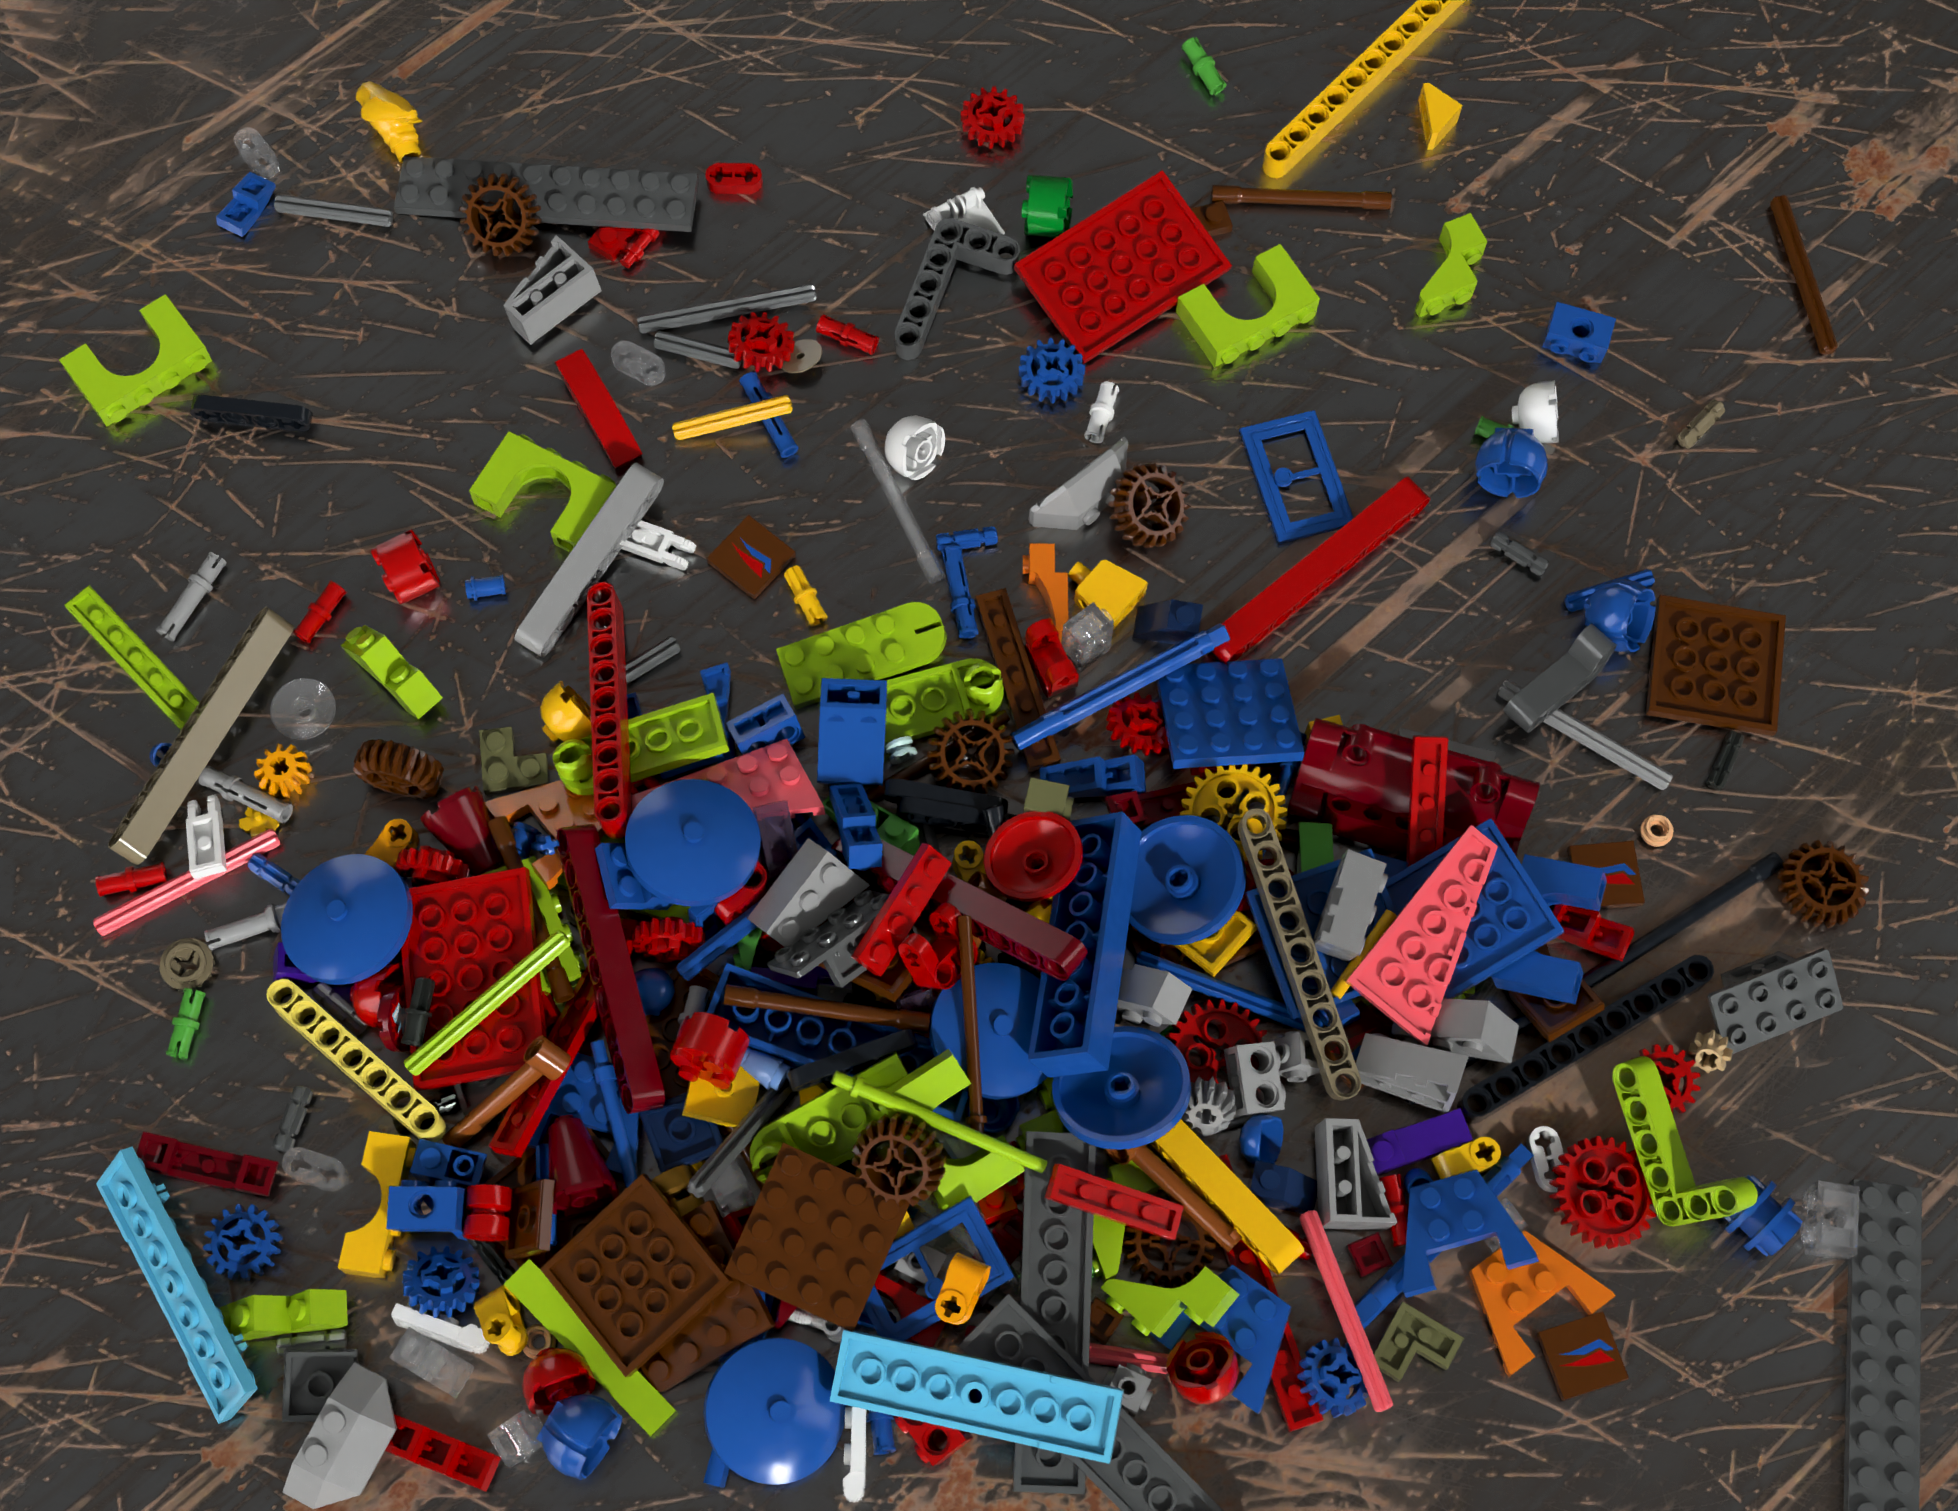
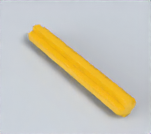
M783 395L675 422L672 425L673 434L677 440H683L788 414L793 411L792 402L788 395Z

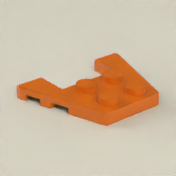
M561 780L485 802L488 814L492 819L506 816L509 824L528 813H532L552 839H557L559 828L586 824L595 825L599 839L605 835L595 816L594 794H574L564 786ZM558 848L555 850V854L545 855L532 863L534 872L548 890L558 883L557 878L564 872Z
M1526 1230L1522 1231V1234L1536 1252L1539 1262L1508 1270L1500 1248L1469 1271L1483 1313L1486 1314L1490 1324L1496 1348L1498 1347L1502 1357L1503 1368L1508 1377L1536 1357L1513 1326L1561 1289L1567 1287L1588 1316L1616 1296L1613 1291Z

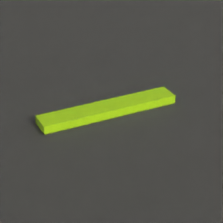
M88 585L64 606L181 731L199 701L96 591Z
M530 1259L504 1283L514 1296L566 1349L576 1351L584 1357L595 1380L650 1437L676 1412L638 1370L631 1377H625L548 1278Z

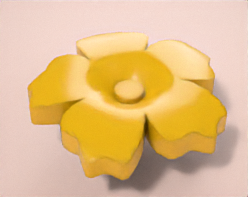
M248 806L245 811L246 817L239 819V827L246 833H250L251 838L268 829L276 831L279 827L277 820Z

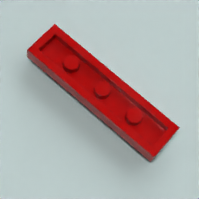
M1413 735L1407 868L1443 847L1448 737Z
M922 843L851 957L872 974L882 977L897 953L898 946L907 937L952 863L930 844Z
M1054 1164L1045 1195L1046 1199L1168 1240L1176 1239L1184 1208L1182 1205L1062 1164Z

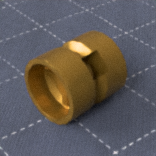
M688 1165L674 1167L652 1179L653 1183L681 1217L705 1203L703 1197L696 1198L694 1194L689 1193L687 1190L689 1180L693 1177ZM681 1197L684 1198V1199H682V1200L676 1202L677 1199H679V1198H681Z

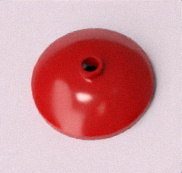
M1048 811L1025 812L1010 818L993 833L985 849L984 868L992 886L1005 897L1021 902L1040 901L1056 895L1075 878L1082 863L1083 846L1075 827L1061 815ZM1037 865H1043L1041 868L1034 870Z

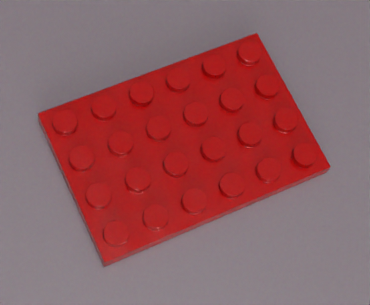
M1163 170L1014 264V270L1069 346H1076L1075 355L1082 354V364L1087 363L1177 305L1179 296L1202 284L1208 285L1228 272L1232 267L1231 263Z
M526 867L409 888L413 903V918L409 934L401 948L406 1008H410L417 978L424 977L435 981L429 1013H432V1017L428 1018L423 1044L537 948L530 873ZM540 972L417 1076L413 1075L414 1089L422 1091L512 1075L526 1063L523 1060L524 1054L533 1040L540 1035L547 1038ZM410 1045V1053L412 1054L419 1047Z

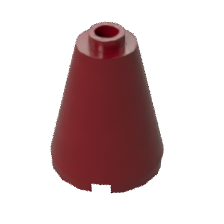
M474 786L473 790L467 787L453 793L437 803L439 807L437 812L431 814L427 810L421 816L420 820L423 826L448 851L455 854L454 857L456 859L462 860L463 864L469 865V873L472 876H478L498 869L504 863L489 829L488 822L490 817L478 786Z
M563 1115L556 1118L554 1124L549 1127V1179L555 1180L553 1214L557 1215V1210H564L565 1216H576L603 1208V1200L611 1197V1201H613L619 1194L614 1178L582 1119L574 1118L573 1115Z

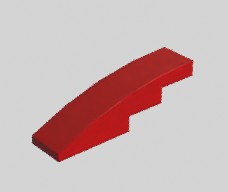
M583 348L555 361V365L582 416L586 418L598 443H601L613 468L616 469L642 456L643 453Z
M1562 904L1549 906L1564 929V933L1556 938L1592 952L1623 961L1635 934L1633 927L1601 918L1598 911Z
M394 1414L397 1430L387 1446L386 1452L487 1492L501 1457Z

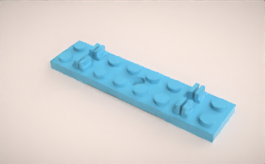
M133 1146L122 1149L110 1163L96 1185L188 1360L187 1363L218 1424L230 1420L258 1389L253 1372L247 1368L241 1357V1354L248 1345L246 1341L241 1343L244 1339L242 1333L237 1336L229 1334L220 1309L215 1307L208 1293L205 1280L199 1276L192 1262L189 1249L183 1245L177 1233L174 1220L168 1216L163 1206L170 1196L168 1191L163 1192L166 1189L164 1183L158 1186L155 1183H151L146 1173L145 1164L141 1158H138Z
M844 1329L830 1402L1110 1464L1124 1389ZM972 1389H978L981 1392L982 1399L980 1402L974 1403L970 1400L969 1392Z

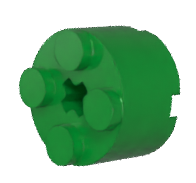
M1028 175L1026 192L1029 193V199L1023 200L1022 218H1026L1024 234L1035 237L1056 238L1070 229L1072 219L1070 198H1073L1072 178Z

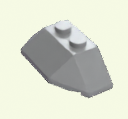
M1122 437L1108 450L1039 503L1031 507L1029 523L1033 527L1077 530L1084 524H1092L1099 517L1100 512L1108 506L1107 504L1110 501H1115V497L1109 492L1114 488H1118L1114 481L1117 478L1123 477L1122 472L1126 470L1128 440Z
M356 1362L353 1363L328 1397L296 1455L283 1493L312 1509L362 1494L397 1430L386 1378Z

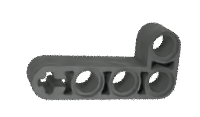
M1590 624L1578 635L1569 651L1520 690L1507 703L1503 712L1527 733L1531 732L1595 679L1606 665L1617 644L1595 625Z

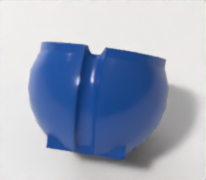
M1495 427V433L1483 442L1475 461L1478 484L1486 491L1506 498L1512 492L1516 498L1535 494L1540 489L1548 469L1546 451L1542 443L1534 436L1533 429Z
M1627 579L1602 583L1584 603L1586 627L1590 624L1595 625L1617 644L1614 650L1616 652L1638 651L1640 646L1637 643H1645L1653 625L1656 606L1650 605V602L1656 599L1654 591L1646 588L1639 582Z
M586 1394L571 1396L557 1401L536 1439L542 1442L546 1457L556 1470L566 1476L582 1480V1478H587L594 1471L610 1449L607 1440L616 1438L623 1417L617 1413L611 1403L601 1397Z

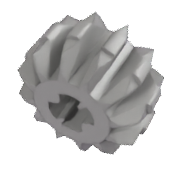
M1198 1077L1195 1083L1191 1082L1189 1104L1181 1119L1187 1121L1190 1129L1198 1127L1201 1134L1205 1130H1211L1216 1134L1219 1128L1227 1129L1230 1120H1233L1236 1114L1234 1090L1228 1089L1226 1081L1216 1083L1214 1077L1209 1081H1204L1201 1077Z

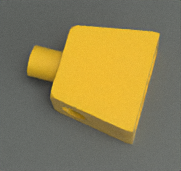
M1101 560L1092 571L1081 562H1077L1068 574V577L1079 585L1075 590V604L1107 637L1114 632L1146 595L1147 581L1108 560Z

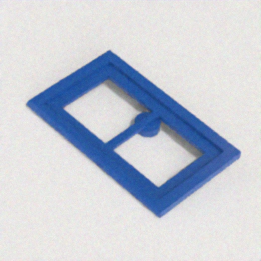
M1315 410L1239 429L1278 544L1341 529L1354 518ZM1305 430L1318 467L1292 473L1288 468H1279L1273 475L1262 440ZM1321 474L1334 512L1290 523L1278 486L1287 487L1293 480Z
M971 1195L895 1239L881 1268L883 1270L914 1252L928 1279L925 1284V1293L929 1298L937 1299L944 1281L940 1278H935L920 1247L963 1223L984 1263L991 1266L988 1281L979 1298L1015 1277ZM875 1285L864 1306L878 1336L900 1341L908 1340L941 1320L936 1314V1300L894 1323ZM949 1302L947 1307L952 1313L961 1309L960 1306Z

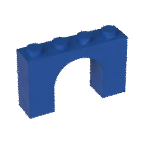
M1524 854L1522 866L1548 906L1562 904L1600 911L1607 883L1604 869ZM1533 951L1492 975V979L1496 988L1576 1005L1584 973L1580 962L1547 956Z

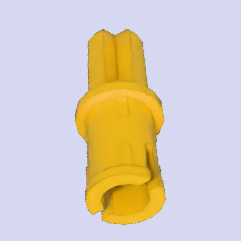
M796 565L788 568L784 576L795 595L793 599L795 604L800 605L810 627L821 624L820 618L823 622L826 621L828 616L816 597L817 590L811 587L801 567Z

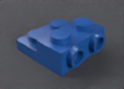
M600 843L595 848L610 909L668 910L673 905V903L664 901L650 893L635 878L627 861L625 843Z

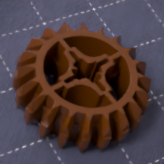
M491 173L488 175V181L484 177H480L477 179L478 186L475 184L468 186L471 194H464L462 196L463 201L468 205L459 207V211L466 213L467 217L460 219V223H468L470 228L465 230L464 234L466 236L475 235V238L472 240L474 246L483 242L482 252L486 253L492 247L494 256H499L502 250L505 256H510L513 254V249L519 253L524 250L523 244L527 246L532 244L533 241L529 235L535 236L539 233V230L532 224H539L542 219L534 216V213L540 211L541 207L540 205L532 206L531 201L535 200L537 195L531 194L527 196L528 184H524L519 188L518 177H513L509 182L507 173L500 174L499 179L495 173ZM491 190L505 192L497 203L482 200ZM515 200L520 207L522 217L514 211L513 205ZM502 209L504 212L502 215H505V219L501 221L497 218L499 215H496V210ZM479 213L487 219L486 229L481 222ZM504 226L510 229L513 227L519 229L517 234L511 239L496 237Z
M1155 463L1137 464L1132 469L1122 472L1123 477L1117 478L1114 481L1118 488H1114L1109 492L1115 497V501H1110L1107 504L1112 508L1114 507L1115 513H1112L1109 518L1118 520L1114 529L1117 531L1124 530L1122 539H1132V545H1143L1145 548L1161 547L1166 542L1176 539L1175 534L1181 533L1184 530L1181 523L1189 519L1184 514V510H1188L1191 507L1184 503V498L1189 493L1182 492L1180 489L1184 482L1181 480L1175 481L1177 472H1167V466H1156ZM1144 481H1148L1154 484L1160 491L1155 492L1152 489V487H1148ZM1144 519L1147 524L1152 525L1154 530L1144 527L1138 520Z
M967 709L965 711V720H963L959 711L953 712L955 723H952L949 718L944 717L941 721L946 730L944 731L937 726L933 729V732L940 736L939 740L934 738L928 739V744L937 746L936 751L926 752L927 757L937 758V763H932L928 766L929 770L940 768L941 772L934 779L938 782L946 777L948 780L944 787L952 788L954 784H957L956 789L964 790L967 787V791L976 793V786H978L981 794H988L986 783H989L992 788L997 789L999 783L995 776L1001 779L1008 777L1007 773L1001 770V767L1011 768L1013 766V762L1004 760L1005 755L1015 753L1014 749L1004 748V743L1011 742L1012 737L1001 738L999 735L1006 730L1004 724L996 729L993 728L997 717L991 716L987 722H984L985 711H979L976 719H974L972 709ZM973 726L982 729L987 734L977 741H972L966 735H962L959 728ZM951 736L957 747V754L947 764L945 748ZM993 742L995 760L989 770L988 764L984 759V752ZM966 744H968L969 748L982 744L974 753L975 762H972V758L960 761L967 753L965 749ZM964 765H970L982 777L977 780H966L957 776L954 772Z
M372 739L362 742L354 759L353 771L358 778L362 779L364 783L371 784L373 788H379L384 792H390L395 795L427 799L435 796L443 780L444 768L434 756L427 755L425 751L415 749L414 746L410 747L403 743L393 742L392 740Z
M1815 840L1811 846L1807 842L1799 846V850L1793 849L1788 854L1789 859L1783 861L1784 868L1778 873L1777 879L1783 882L1778 886V891L1787 893L1782 899V903H1791L1793 905L1790 914H1796L1798 911L1802 913L1801 922H1806L1809 918H1812L1814 927H1819L1824 922L1827 928H1831L1836 922L1839 925H1843L1848 921V918L1853 919L1858 915V909L1865 906L1866 900L1863 897L1869 894L1870 889L1864 885L1869 881V876L1860 874L1865 864L1856 865L1853 862L1856 858V853L1849 856L1844 854L1845 845L1840 846L1836 850L1834 849L1833 841H1827L1823 846L1820 840ZM1820 863L1815 871H1801L1804 864ZM1845 896L1842 904L1827 905V901L1831 897Z
M899 1112L894 1114L891 1119L885 1114L878 1121L875 1119L870 1121L866 1128L862 1129L859 1133L857 1142L853 1146L852 1152L855 1156L852 1158L851 1165L858 1167L855 1172V1178L865 1179L863 1183L864 1189L871 1187L874 1190L873 1199L881 1195L885 1197V1203L890 1199H894L899 1208L905 1205L906 1200L914 1206L918 1204L920 1199L923 1201L928 1199L932 1192L938 1189L941 1184L940 1181L946 1172L944 1164L946 1163L947 1155L941 1153L943 1143L933 1141L936 1137V1131L928 1133L924 1130L926 1121L916 1125L914 1124L913 1115L908 1116L903 1121ZM890 1140L889 1147L876 1150L877 1143ZM916 1170L923 1171L921 1177L908 1179L910 1173H915Z
M1171 1197L1166 1198L1167 1201L1173 1202ZM1183 1210L1180 1222L1190 1229L1195 1240H1191V1237L1182 1236L1177 1231L1176 1239L1171 1240V1243L1177 1244L1179 1247L1174 1246L1170 1257L1166 1246L1159 1243V1241L1163 1243L1165 1238L1150 1236L1149 1239H1142L1141 1234L1143 1231L1129 1226L1125 1227L1124 1233L1133 1239L1123 1240L1122 1247L1133 1249V1251L1127 1252L1124 1255V1260H1136V1263L1130 1268V1272L1134 1274L1142 1269L1144 1273L1139 1280L1142 1284L1151 1277L1155 1279L1152 1286L1159 1287L1160 1281L1165 1282V1288H1173L1174 1281L1180 1287L1186 1284L1185 1278L1189 1282L1197 1276L1194 1271L1200 1273L1205 1267L1202 1262H1213L1214 1256L1205 1251L1215 1249L1216 1242L1205 1240V1238L1211 1235L1202 1229ZM1142 1249L1147 1250V1252L1156 1253L1162 1260V1268L1164 1270L1152 1265L1146 1259ZM1188 1251H1196L1195 1259L1191 1264L1181 1270L1174 1271L1177 1255L1188 1253Z

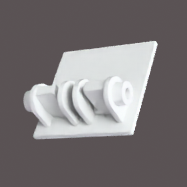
M972 187L969 191L956 195L953 199L950 198L947 202L937 207L934 206L931 210L923 213L924 218L933 231L942 219L954 218L1003 235L1005 234L982 200L985 198V193L981 187ZM945 235L943 238L950 240L955 238V236ZM974 244L971 247L977 249L983 245Z

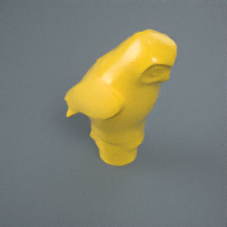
M371 81L362 83L355 96L362 106L361 117L368 121L382 136L384 142L390 147L391 152L396 154L400 163H403L404 156L419 157L421 155L418 147L419 135L416 133L414 124L423 121L417 117L418 114L415 108L398 93L389 91L379 84Z

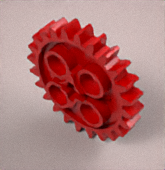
M1224 999L1219 1000L1215 1008L1211 1000H1207L1203 1004V1009L1196 1003L1191 1006L1192 1014L1186 1010L1182 1012L1180 1017L1183 1023L1177 1021L1176 1025H1171L1177 1033H1168L1166 1038L1180 1050L1185 1058L1191 1082L1195 1083L1198 1077H1201L1204 1081H1209L1214 1077L1215 1082L1219 1083L1216 1078L1217 1071L1223 1070L1227 1073L1224 1049L1235 1046V1043L1243 1045L1262 1043L1261 1038L1267 1034V1030H1256L1255 1027L1260 1019L1257 1018L1250 1022L1247 1019L1250 1012L1249 1009L1244 1010L1240 1014L1237 1013L1238 1003L1236 1002L1226 1009ZM1208 1023L1218 1027V1039L1208 1035ZM1197 1036L1202 1043H1197L1193 1037ZM1217 1048L1221 1050L1220 1057L1222 1059L1219 1061L1214 1058L1216 1056L1214 1050ZM1190 1050L1200 1054L1202 1058L1200 1066H1195L1190 1062ZM1252 1054L1250 1058L1251 1065L1257 1070L1259 1062L1257 1057Z
M1600 1136L1593 1137L1590 1141L1585 1138L1578 1141V1145L1574 1144L1567 1147L1568 1153L1558 1157L1562 1165L1552 1168V1171L1559 1178L1549 1181V1184L1556 1187L1558 1191L1549 1196L1551 1199L1559 1200L1560 1203L1553 1211L1565 1214L1560 1224L1571 1223L1573 1226L1570 1235L1574 1236L1582 1233V1243L1585 1244L1593 1240L1595 1248L1603 1247L1605 1244L1608 1249L1616 1248L1618 1244L1622 1247L1631 1244V1240L1641 1238L1640 1231L1650 1229V1225L1645 1219L1655 1218L1656 1214L1649 1208L1653 1206V1202L1640 1162L1635 1160L1637 1156L1636 1150L1626 1152L1625 1141L1615 1145L1613 1137H1608L1602 1141ZM1586 1165L1592 1169L1593 1179L1588 1176ZM1618 1172L1624 1177V1186L1618 1180ZM1577 1185L1580 1186V1187L1586 1188V1189H1588V1190H1587V1191L1580 1190V1189L1577 1188ZM1619 1194L1630 1195V1196H1631V1199H1629V1198H1627V1197H1624L1623 1195H1619ZM1583 1199L1589 1202L1590 1213L1585 1210ZM1615 1206L1621 1210L1622 1219L1617 1217Z

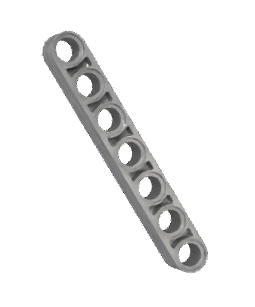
M637 462L628 469L520 624L514 637L516 642L540 657H545L551 651L587 599V592L590 587L598 583L623 547L620 543L630 537L637 524L659 495L664 484L663 478Z

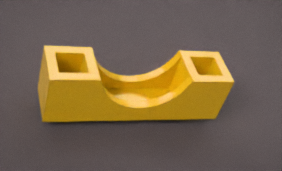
M369 1131L361 1165L378 1179L382 1193L381 1203L376 1215L368 1224L358 1230L345 1233L338 1268L345 1274L386 1280L387 1271H392L394 1267L396 1251L392 1250L395 1236L399 1237L401 1232L386 1229L389 1186H401V1180H408L417 1149L415 1148L416 1144L410 1137Z

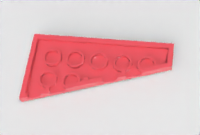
M787 738L670 781L700 779L725 786L747 803L754 813L757 822H761L764 817L780 815L783 816V819L795 818V814L813 812V816L825 815L824 805ZM664 784L632 795V812L647 794Z
M1472 825L1466 829L1345 981L1423 1046H1428L1431 1031L1436 1017L1439 1015L1448 984H1450L1469 923L1474 916L1481 889L1486 882L1498 848L1495 843Z

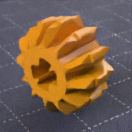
M277 743L276 751L273 753L271 750L265 749L264 753L267 758L256 759V764L260 769L254 771L255 778L260 781V789L263 792L269 791V794L275 798L282 793L283 797L288 800L293 790L298 794H302L300 785L310 784V778L307 774L312 772V766L306 762L308 757L305 752H298L296 746L292 744L285 750L283 745Z

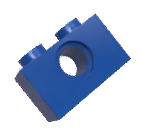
M1556 302L1550 316L1542 347L1550 349L1557 354H1568L1578 357L1585 362L1601 364L1609 347L1616 318ZM1574 333L1580 334L1582 337H1578Z
M401 1180V1186H389L386 1229L400 1232H463L464 1220L466 1218L467 1189L456 1187L457 1181L436 1180L434 1187L422 1186L423 1181ZM431 1196L434 1202L433 1209L430 1213L424 1215L421 1210L422 1202Z

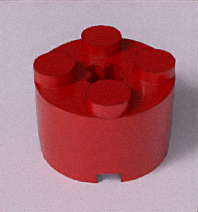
M413 529L399 534L371 549L375 562L378 566L382 565L385 572L382 575V579L389 592L394 593L400 605L441 586L436 569L428 553L425 554L420 546L422 542Z
M695 1012L692 1018H689L688 1015L685 1017L670 1052V1057L673 1063L680 1068L678 1074L683 1079L695 1082L699 1077L718 1088L728 1089L737 1075L748 1048L750 1039L747 1033L740 1027L735 1032L728 1027L730 1021L711 1013Z

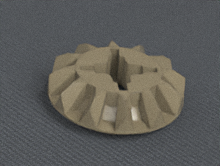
M184 938L173 942L165 949L160 959L159 969L163 980L172 988L184 990V988L192 989L202 987L203 982L207 978L212 977L211 971L215 961L212 951L204 942L194 938ZM192 957V962L198 969H187L185 973H182L183 968L177 962V959L189 961Z

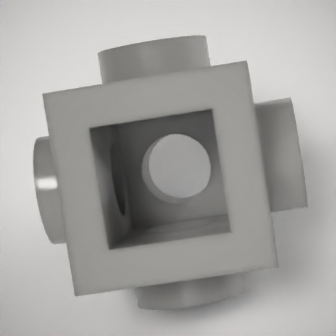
M1290 1031L1285 1033V1037L1274 1040L1275 1049L1279 1052L1281 1059L1280 1076L1286 1077L1289 1082L1298 1083L1306 1081L1308 1076L1320 1073L1307 1033Z
M936 1239L920 1247L935 1278L947 1257L945 1249L935 1245ZM914 1252L893 1263L894 1269L898 1270L896 1275L911 1284H915L917 1280L924 1284L928 1281L918 1260H912L913 1256H915Z
M1127 1363L1126 1367L1119 1364L1115 1373L1108 1370L1102 1384L1122 1389V1384L1125 1382L1134 1386V1393L1130 1395L1123 1393L1121 1408L1132 1417H1135L1139 1408L1146 1411L1154 1392L1148 1389L1151 1379L1145 1377L1146 1371L1131 1363Z

